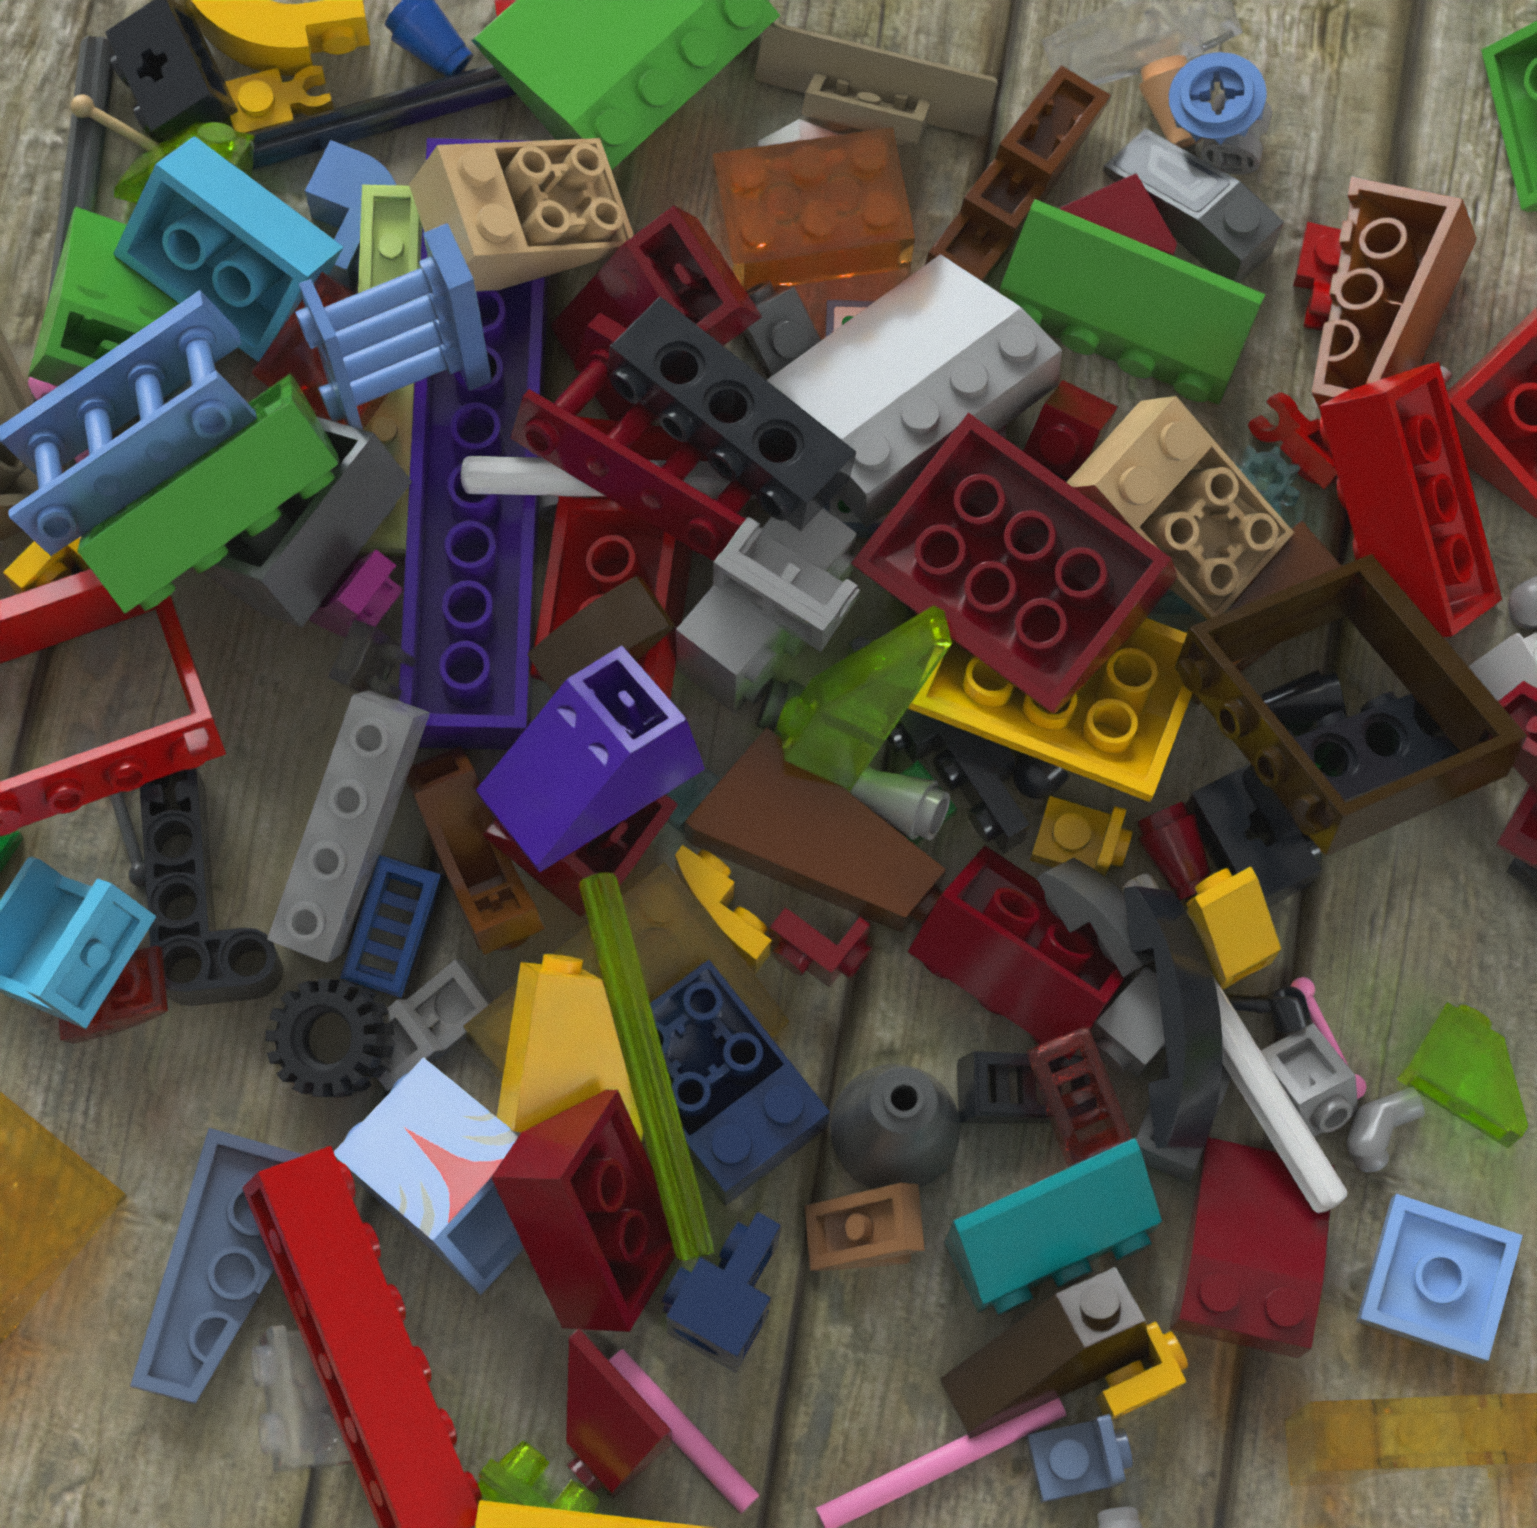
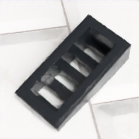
M973 1051L960 1058L957 1062L958 1114L960 1123H1093L1098 1121L1095 1056L1073 1055L1069 1060L1063 1055ZM1061 1072H1070L1072 1106H1062ZM988 1073H990L991 1103H989ZM1009 1073H1017L1018 1104H1010ZM1036 1073H1044L1045 1105H1037Z

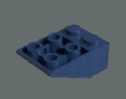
M709 959L616 1028L627 1072L684 1154L725 1206L828 1128L830 1117L828 1108Z

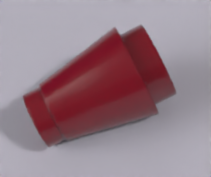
M1182 801L1137 821L1143 835L1138 838V841L1171 889H1174L1179 901L1196 894L1197 892L1194 888L1210 876L1196 813L1189 815Z

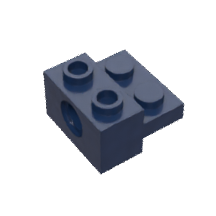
M757 1211L749 1227L737 1222L719 1254L721 1261L718 1267L701 1257L692 1272L680 1267L661 1301L665 1304L662 1312L667 1314V1334L736 1373L769 1316L767 1308L770 1305L771 1297L754 1287L778 1247L781 1225Z

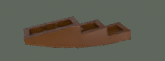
M1060 65L1000 142L995 159L964 197L960 212L928 252L925 265L941 254L986 283L1019 238L1034 199L1041 202L1045 201L1108 105L1111 95Z

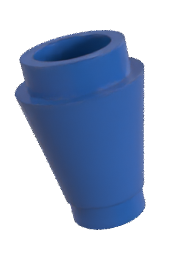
M402 0L385 21V27L393 33L391 36L392 42L437 72L442 73L445 77L461 73L474 56L435 0Z

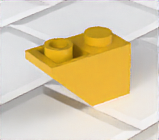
M1251 866L1234 876L1226 868L1200 882L1194 888L1198 895L1186 903L1188 907L1187 913L1203 943L1212 974L1222 990H1225L1272 964L1280 952L1281 946L1258 877Z

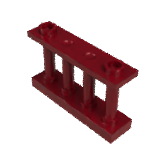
M599 312L587 325L574 367V369L581 372L579 376L554 403L528 389L522 396L510 439L686 544L695 552L715 561L746 520L737 513L751 498L753 493L736 480L734 482L731 481L717 499L714 500L685 483V478L705 456L688 441L683 442L661 468L630 450V447L656 418L658 419L656 415L639 402L633 405L608 435L576 417L603 386L619 395L607 377L610 345L627 328ZM679 374L665 376L668 381L675 384L690 382L687 377ZM721 412L713 415L717 420L724 423L739 421L736 416L730 413ZM776 451L762 453L767 460L781 463L789 460L785 455Z

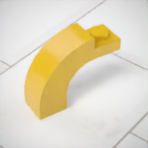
M185 0L187 8L193 13L202 34L218 50L238 63L262 72L279 68L280 75L295 76L301 69L313 65L312 53L326 52L339 55L349 53L356 47L371 45L363 0H323L302 4H284L271 0Z

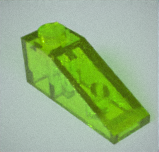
M933 605L814 676L799 698L796 696L791 697L783 707L777 724L778 731L781 733L784 760L851 790L951 646L952 641L945 611Z

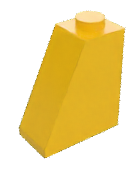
M544 954L542 965L521 962L497 1118L512 1131L523 1132L605 1090H618L640 1141H642L643 1129L603 980L582 969L583 960L574 957Z

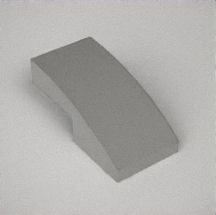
M454 959L407 1000L397 999L387 1008L389 1013L382 1016L384 1023L393 1024L395 1035L386 1036L385 1045L393 1046L394 1049L391 1058L382 1057L380 1064L387 1069L378 1080L387 1091H391L395 1082L403 1075L409 1073L423 1057L432 1064L501 1011L464 960Z

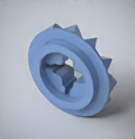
M1224 52L1205 54L1185 64L1174 77L1169 90V106L1177 128L1182 127L1188 131L1196 142L1202 137L1214 139L1220 145H1222L1226 138L1237 134L1245 137L1249 127L1256 120H1262L1267 98L1266 84L1257 67L1239 55ZM1214 82H1220V88L1224 90L1225 98L1229 99L1225 101L1224 110H1221L1222 114L1219 115L1212 111L1211 103L1206 102L1211 100L1212 91H1215Z

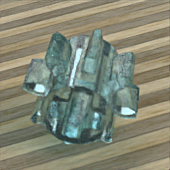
M1249 445L1242 456L1243 466L1236 463L1235 465L1254 487L1257 479L1269 483L1266 491L1256 489L1273 509L1281 515L1280 503L1286 506H1295L1301 493L1295 487L1287 485L1295 480L1300 467L1299 465L1288 466L1279 456L1280 447L1275 446L1271 452L1256 453L1255 449Z

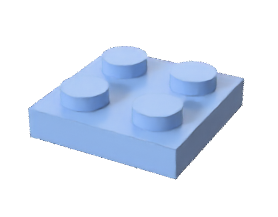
M1395 1194L1390 1200L1356 1322L1481 1364L1488 1362L1523 1235Z

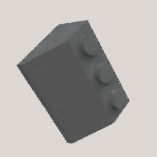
M320 417L317 418L338 456L339 464L330 470L335 478L326 487L307 499H303L297 493L279 505L277 508L282 515L262 532L250 537L246 530L239 533L224 544L229 550L227 555L203 572L259 613L301 628L320 607L322 600L347 567L355 561L359 551L384 518L392 512L397 501L412 483L411 479L375 433Z

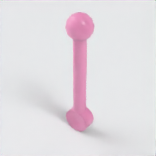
M1306 977L1296 978L1290 986L1296 987L1303 992L1312 1023H1314L1347 1064L1313 997L1315 995L1314 983ZM1355 1074L1358 1100L1366 1092V1083L1361 1076Z

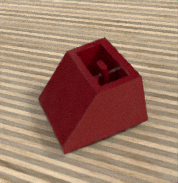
M665 794L540 873L496 818H494L482 835L575 914L581 917L611 900L678 804Z

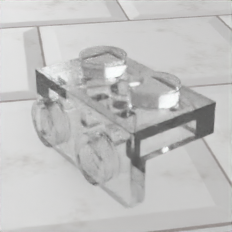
M285 1325L270 1327L259 1338V1346H254L252 1349L251 1369L255 1386L264 1387L267 1413L261 1414L259 1418V1440L263 1454L272 1455L273 1472L353 1464L300 1331L286 1332Z

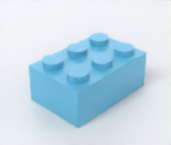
M194 136L155 164L113 255L179 304L201 290L239 330L242 345L238 348L262 365L293 339L301 329L295 314L296 311L305 308L299 283L311 279L319 295L344 247Z

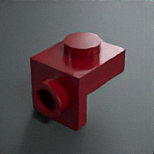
M785 907L769 928L771 945L775 947L771 953L780 964L794 974L802 976L807 971L830 988L841 973L850 979L868 957L872 948L865 941L868 938L871 924L859 917L839 944L836 945Z

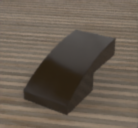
M635 576L580 610L544 638L527 655L554 695L566 679L621 645L637 662L666 636L675 625L644 579Z

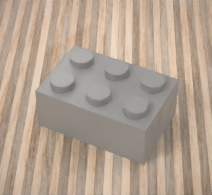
M824 508L802 531H799L786 519L779 521L773 517L762 528L765 534L840 581L844 582L846 579H849L855 583L850 577L854 570L851 562L854 560L857 533ZM713 585L676 629V668L736 714L747 699L756 704L766 694L772 680L776 679L777 676L772 670L784 655L788 653L792 657L797 656L807 643Z

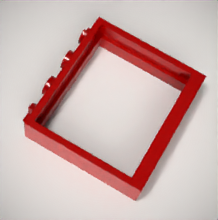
M88 569L0 600V664L156 610L191 712L190 715L0 781V836L11 834L20 827L57 814L73 812L85 804L113 794L135 790L147 782L175 772L197 768L206 761L226 755L172 594L147 611H144L141 605L138 604L127 613H124L93 571Z

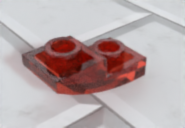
M151 946L135 950L86 1029L58 1018L60 1040L76 1044L132 1028L168 1012L162 948Z

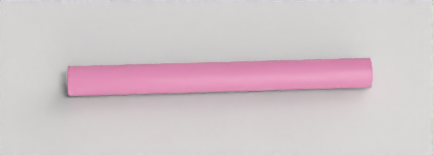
M1057 1398L969 1439L968 1435H965L815 1508L824 1528H838L1066 1417L1063 1404Z

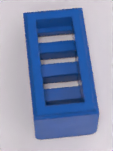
M379 855L340 978L402 998L445 874L389 856ZM390 879L422 888L419 900L388 891ZM382 903L414 913L411 925L378 915ZM373 927L405 937L406 941L403 950L369 939ZM364 952L398 962L395 974L361 964Z

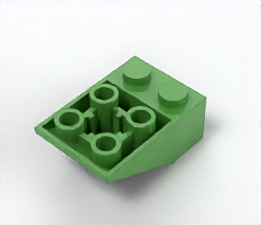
M76 206L73 209L28 377L59 386L179 305L178 302L113 255L127 224Z

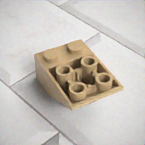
M600 138L437 145L409 183L424 232L448 223L474 279L476 291L501 290L612 257L622 244L634 235Z
M1177 396L1140 401L1066 482L1171 557L1178 578L1169 589L1207 619L1223 614L1294 534L1292 529Z

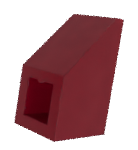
M1062 380L1044 403L1023 452L1067 482L1101 445L1118 406Z

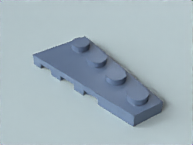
M212 1128L208 1129L130 1387L193 1405L196 1404L274 1271V1266L242 1187L259 1171L298 1158L304 1154Z

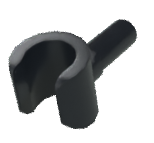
M1288 986L1277 989L1268 995L1259 996L1225 994L1235 1011L1272 1012L1275 1029L1278 1032L1285 1033L1301 1030L1306 1027V1020L1310 1017L1305 995L1296 987Z

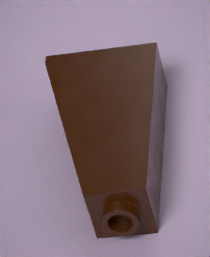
M767 727L685 821V839L693 846L901 933L914 919L923 925L943 893L940 887L946 872L944 867Z

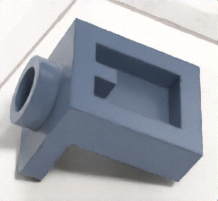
M1110 1414L1098 1416L1093 1421L1028 1434L1026 1436L1041 1503L1118 1487L1126 1481L1124 1469L1133 1466L1126 1431L1123 1427L1114 1429Z

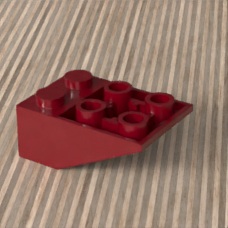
M673 205L625 241L552 322L550 327L575 364L587 325L599 312L628 328L660 296L723 346L761 319L762 315L698 218ZM604 386L595 395L610 420L620 421L634 405Z

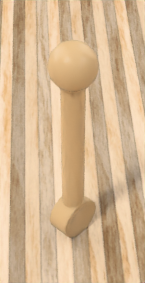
M77 95L71 101L70 108L76 117L92 118L161 158L160 160L179 147H164L95 107L93 99L88 95Z

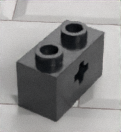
M152 0L105 31L115 53L110 57L112 67L122 82L131 88L138 103L133 106L135 117L141 127L151 137L159 136L171 144L180 147L192 137L202 135L238 111L193 13L176 1Z
M1250 763L1193 791L1185 806L1189 815L1196 813L1203 845L1217 870L1221 871L1228 868L1232 876L1251 866L1258 877L1267 907L1311 886L1322 870L1318 864L1322 861V856L1318 846L1310 836L1302 831L1279 841L1277 840L1242 775L1251 765ZM1249 828L1255 834L1266 832L1270 837L1266 845L1259 838L1249 841L1245 836Z

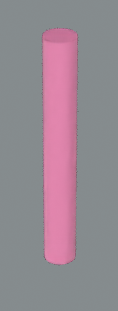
M624 1349L619 1350L609 1362L672 1430V1441L731 1505L742 1514L760 1495Z

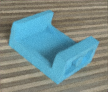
M29 857L0 900V992L5 996L86 1029L157 916L110 882L97 878L93 886H89L61 875L38 858Z

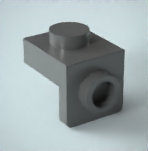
M766 280L745 290L761 313L762 318L744 330V333L767 379H769L819 343L821 339L795 287L781 284L773 286L770 280Z

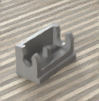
M748 517L739 527L723 552H720L713 562V584L821 652L859 598L860 590L857 588L858 585L849 579H846L844 582L840 581L765 534L763 529L759 527L760 524Z

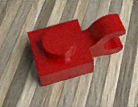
M1307 222L1303 232L1293 286L1310 289L1303 327L1323 331L1324 323L1328 322L1332 299L1329 292L1332 277L1338 271L1342 248L1339 243L1341 229Z
M1278 392L1270 396L1266 403L1277 412L1279 416L1278 426L1272 425L1264 416L1260 415L1247 424L1251 433L1263 442L1282 441L1283 444L1279 448L1292 459L1291 465L1293 469L1306 481L1318 484L1323 489L1337 483L1338 475L1331 450L1324 444L1321 437L1320 420L1316 418L1309 421L1299 411L1295 401L1285 393Z

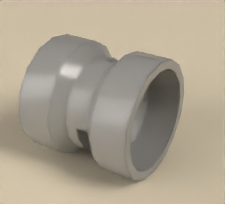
M1224 93L1215 97L1212 111H1215L1216 115L1222 114L1221 110H1224L1225 101L1229 100L1225 98ZM1265 102L1262 120H1256L1249 127L1245 137L1240 134L1228 137L1222 145L1214 139L1204 138L1200 154L1203 161L1230 174L1242 175L1256 171L1264 149L1259 140L1260 136L1268 131L1273 113L1271 106Z

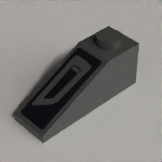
M1145 128L1103 166L1102 171L1114 182L1137 173L1173 237L1209 271L1240 283L1273 253L1284 221L1242 182Z

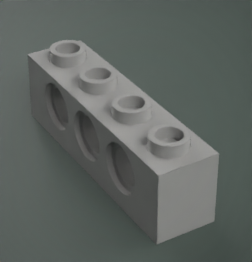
M372 690L352 695L267 940L326 963L347 951L430 712Z

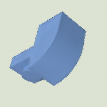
M330 140L305 189L311 217L339 228L334 240L344 248L328 276L329 284L334 288L353 294L359 281L362 184L396 185L389 171L375 158Z

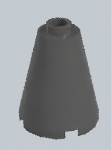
M880 1065L857 1075L840 1093L831 1116L830 1136L837 1157L854 1180L870 1189L897 1183L919 1184V1188L926 1186L946 1171L955 1156L960 1140L959 1114L954 1100L947 1089L929 1073L908 1065Z

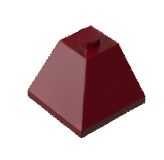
M577 1329L569 1337L566 1444L575 1457L566 1466L592 1495L603 1487L614 1499L672 1444V1430L580 1329Z

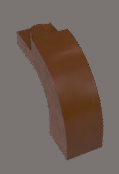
M456 747L411 766L406 783L455 900L478 949H481L484 955L495 950H511L524 944L531 935L545 930L538 910L521 881L512 860L482 835L494 819L491 811L476 792L480 783L462 747Z

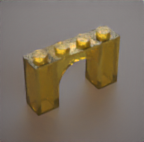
M1537 1393L1311 1401L1285 1418L1290 1486L1357 1484L1369 1477L1382 1474L1455 1468H1487L1488 1478L1537 1476Z

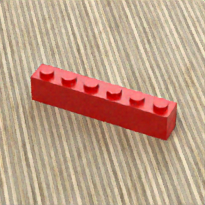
M330 1145L259 1171L242 1189L378 1528H472L476 1526L478 1504L480 1500H483L479 1485L469 1471H463L454 1446L457 1444V1434L449 1414L443 1408L438 1409L428 1385L431 1382V1370L428 1360L420 1347L412 1346L403 1321L406 1319L403 1299L393 1284H387L378 1262L381 1256L380 1244L372 1226L368 1222L362 1223L353 1201L356 1194L355 1183L348 1166L341 1161L337 1162Z

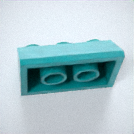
M1133 1138L954 1220L944 1243L977 1313L994 1306L997 1315L1000 1316L1032 1301L1034 1298L1029 1289L1051 1279L1054 1280L1057 1288H1061L1091 1274L1093 1270L1089 1262L1107 1253L1113 1252L1116 1260L1120 1261L1152 1245L1148 1235L1158 1228L1162 1223V1219L1141 1149L1136 1139Z

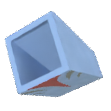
M423 1057L409 1073L403 1075L395 1082L390 1093L363 1121L356 1124L348 1132L344 1142L334 1151L336 1159L345 1163L352 1177L480 1295L524 1249L491 1179V1176L519 1135Z

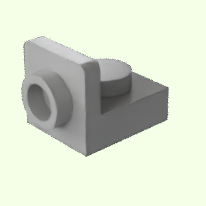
M1314 1023L1260 1050L1313 1137L1323 1132H1333L1355 1116L1358 1110L1356 1076Z

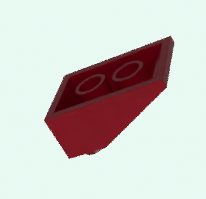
M1208 1137L1203 1149L1169 1330L1294 1358H1300L1312 1348L1323 1287L1330 1210L1317 1213L1312 1209L1278 1152Z

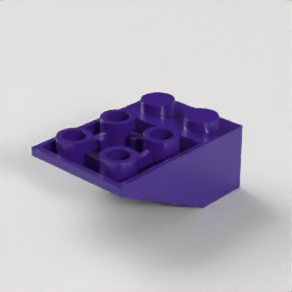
M621 645L566 679L479 785L476 792L540 873L705 770L686 717Z

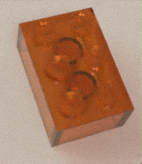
M893 127L713 153L712 186L726 262L745 290L766 280H770L773 286L777 284L795 286L911 268L915 234Z

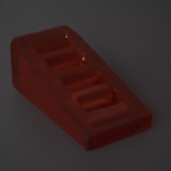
M1085 1025L1026 1051L1053 1131L1068 1168L1133 1139L1088 1026ZM1080 1049L1083 1061L1052 1074L1048 1065L1049 1061ZM1088 1073L1091 1084L1063 1096L1060 1095L1057 1086ZM1096 1097L1098 1107L1071 1119L1069 1118L1066 1109ZM1104 1120L1106 1130L1078 1141L1075 1131Z

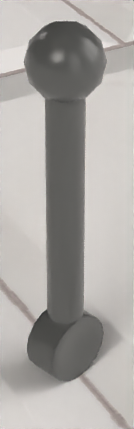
M119 792L111 795L110 799L132 865L128 873L129 880L135 886L144 887L146 886L145 862L123 794Z

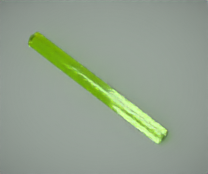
M603 872L594 874L581 880L579 888L675 1255L680 1261L697 1259L712 1253L714 1244L617 877L613 873Z

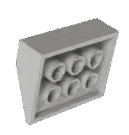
M940 254L767 379V381L857 452L850 479L837 495L861 522L868 527L896 506L968 412L996 432L1059 385L1062 349L1022 307Z

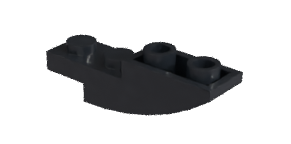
M861 636L848 642L846 657L848 666L843 668L845 677L855 694L861 700L869 697L882 717L877 719V723L891 748L896 752L903 748L913 764L935 751L937 756L933 758V763L940 778L952 791L959 787L972 807L967 810L968 817L983 841L988 843L994 840L1003 854L1023 843L1030 824L1002 783L1011 777L1016 758L1008 747L908 709L909 702L924 668L896 651Z

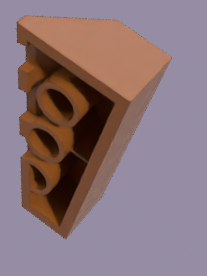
M1350 178L1347 194L1350 205L1347 220H1343L1339 243L1342 249L1337 273H1334L1329 292L1332 299L1328 322H1325L1323 326L1312 386V395L1318 408L1347 390L1420 366L1477 241L1463 199L1366 179Z

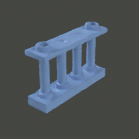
M448 223L423 233L428 258L418 261L419 269L324 307L311 279L299 283L305 308L296 311L295 314L310 349L318 347L328 384L319 387L318 390L332 421L337 422L344 419L346 425L363 430L357 406L446 369L450 375L460 371L469 391L492 382L474 279Z
M201 290L0 426V442L37 476L38 481L37 491L8 510L9 518L50 556L257 419L256 411L215 370L214 363L242 344L239 330ZM191 379L192 386L164 405L163 398ZM138 414L140 415L138 423L113 439V431ZM89 449V456L64 473L62 472L64 464Z

